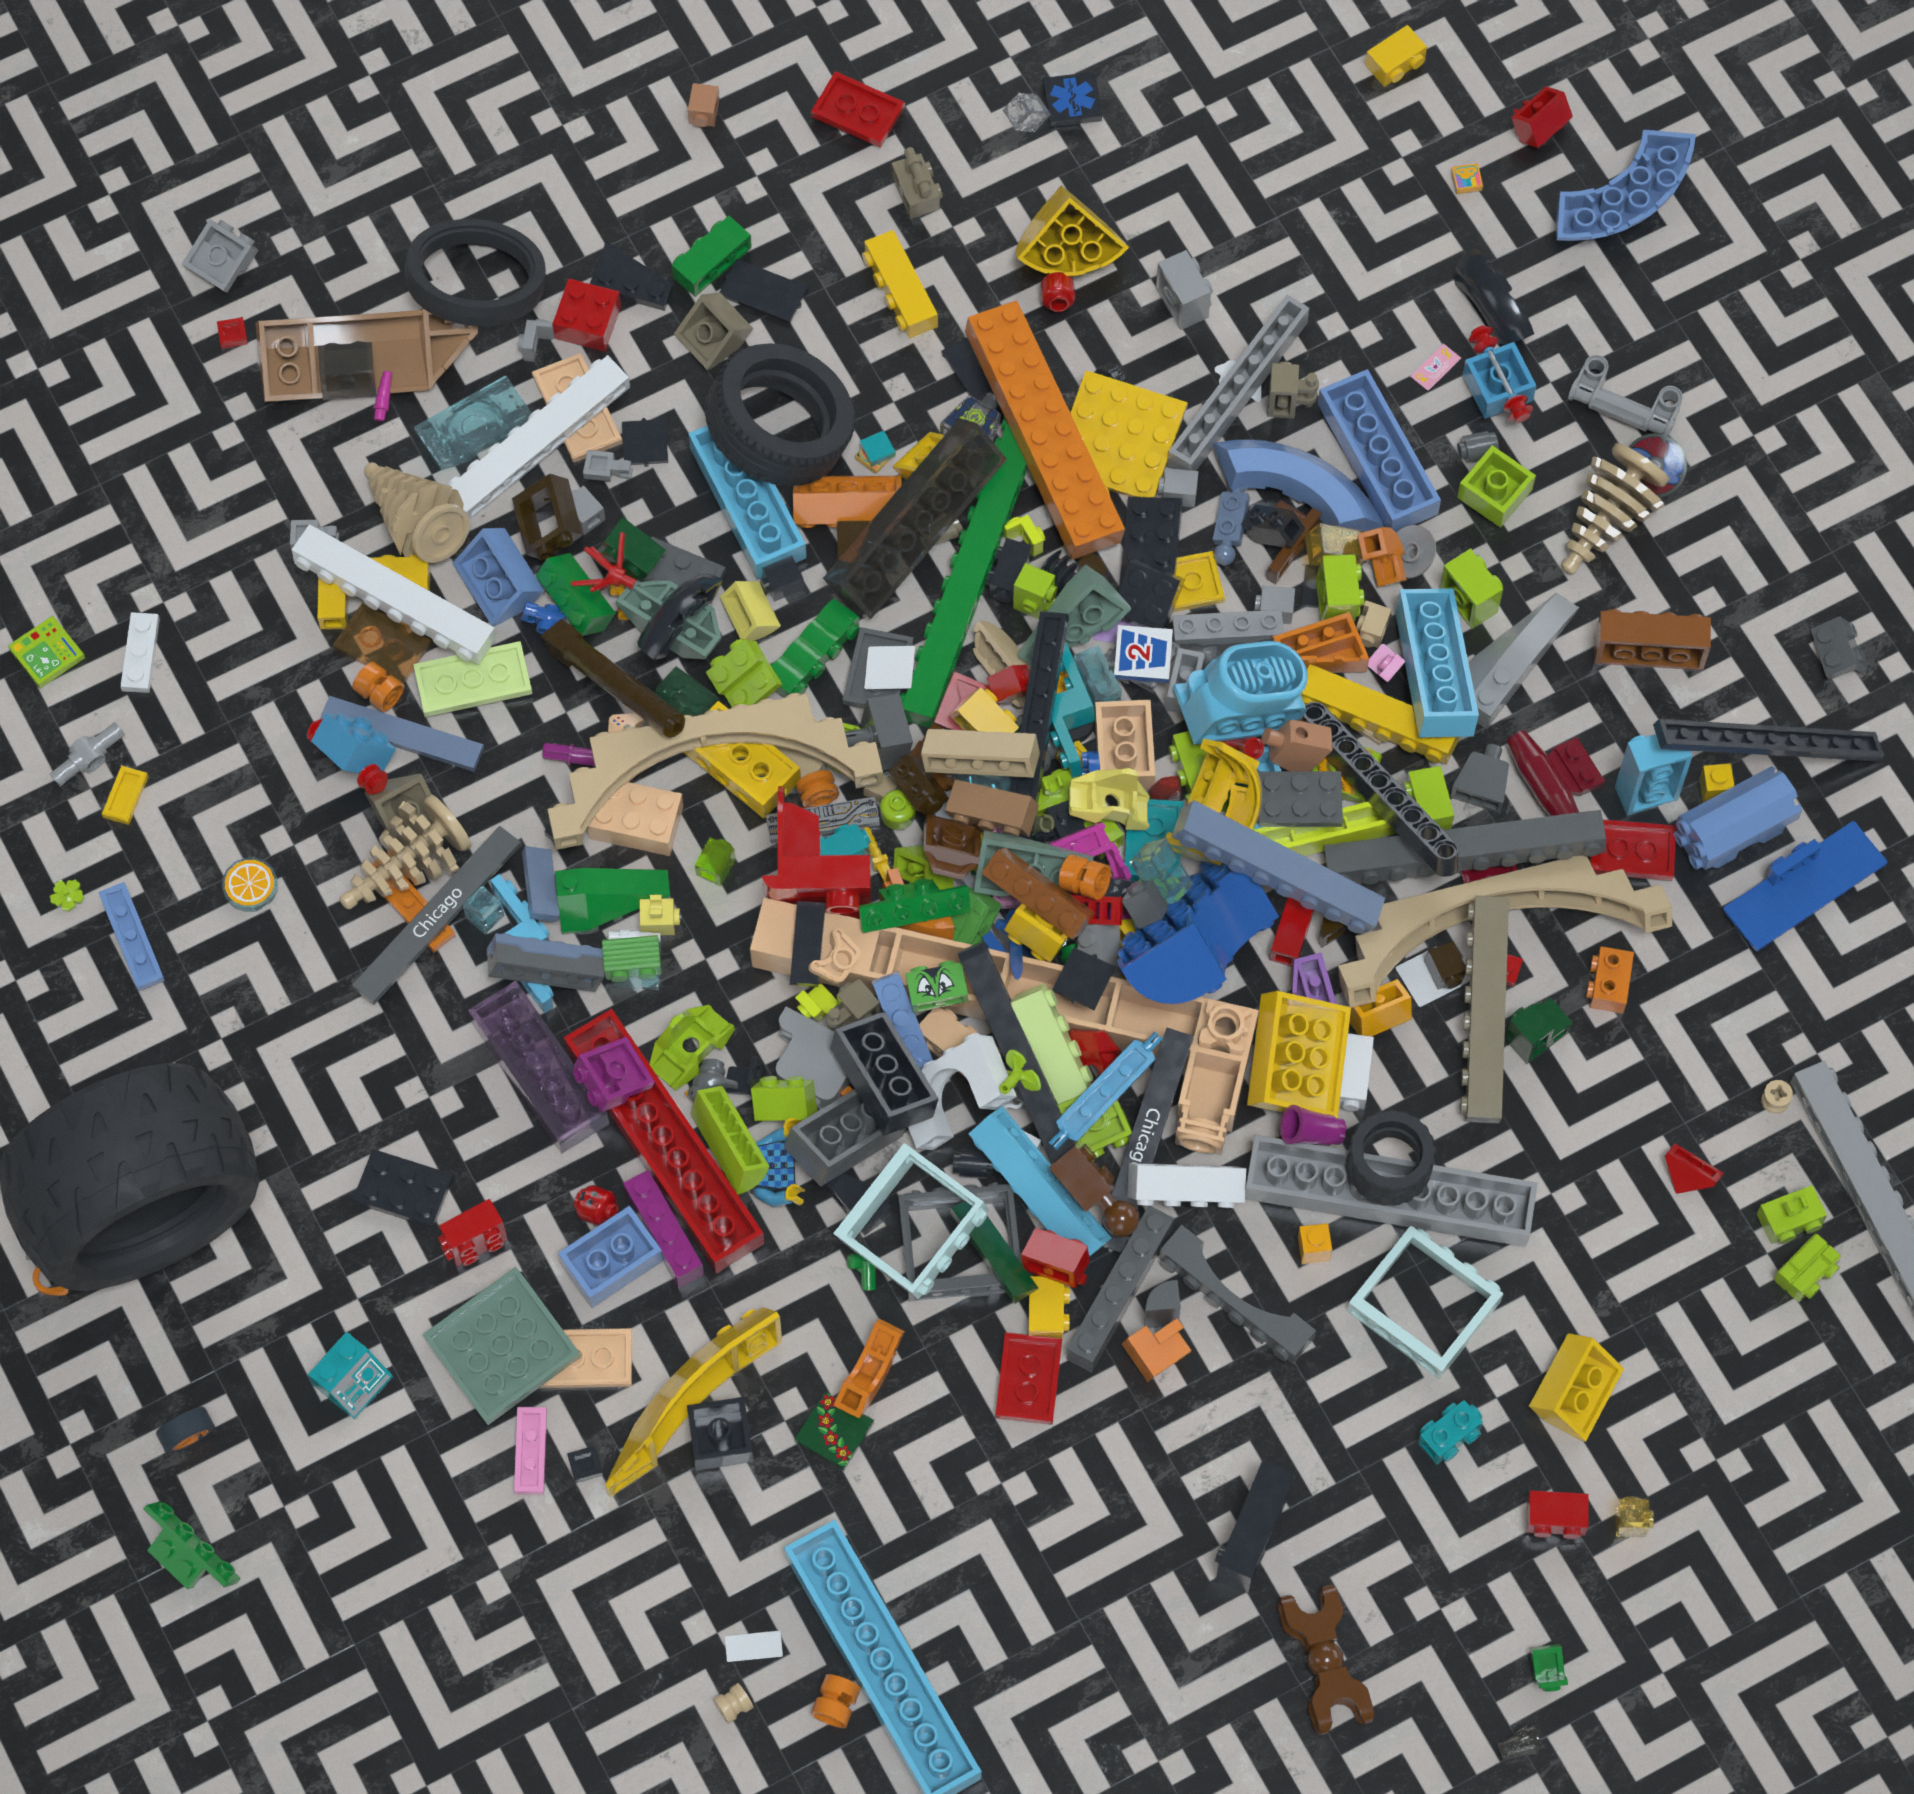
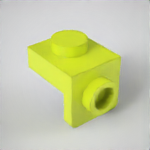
M1029 515L1021 518L1015 517L1004 526L1005 539H1014L1021 535L1026 544L1032 545L1033 557L1043 552L1044 533L1039 526L1035 527Z
M822 984L815 987L809 994L803 990L795 997L801 1003L797 1007L800 1012L809 1019L813 1016L818 1022H821L832 1008L838 1006V1001Z

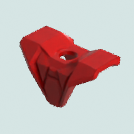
M1076 1028L1069 1030L1071 1040H1076L1080 1047L1081 1056L1079 1058L1083 1066H1096L1099 1070V1076L1122 1053L1121 1049L1105 1030H1078Z

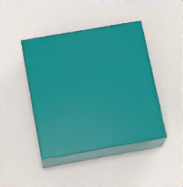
M884 430L860 440V446L871 467L896 456V452Z

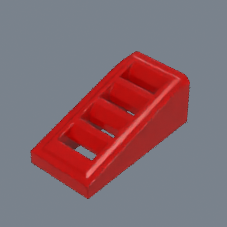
M1070 893V895L1084 905L1088 901V908L1095 912L1088 924L1122 925L1123 897L1103 896L1100 900H1096L1082 894ZM1097 902H1100L1099 918L1097 917ZM1108 903H1111V918H1107Z

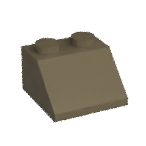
M721 293L701 294L674 335L707 370H710L738 350L753 328Z

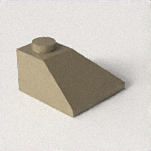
M421 774L388 779L385 789L374 795H369L365 792L383 828L389 831V835L393 839L396 838L399 842V838L397 836L394 837L391 832L389 822L395 815L401 818L398 808L403 801L416 808L417 817L422 814L431 825L433 824L423 805L424 799L431 795V792Z

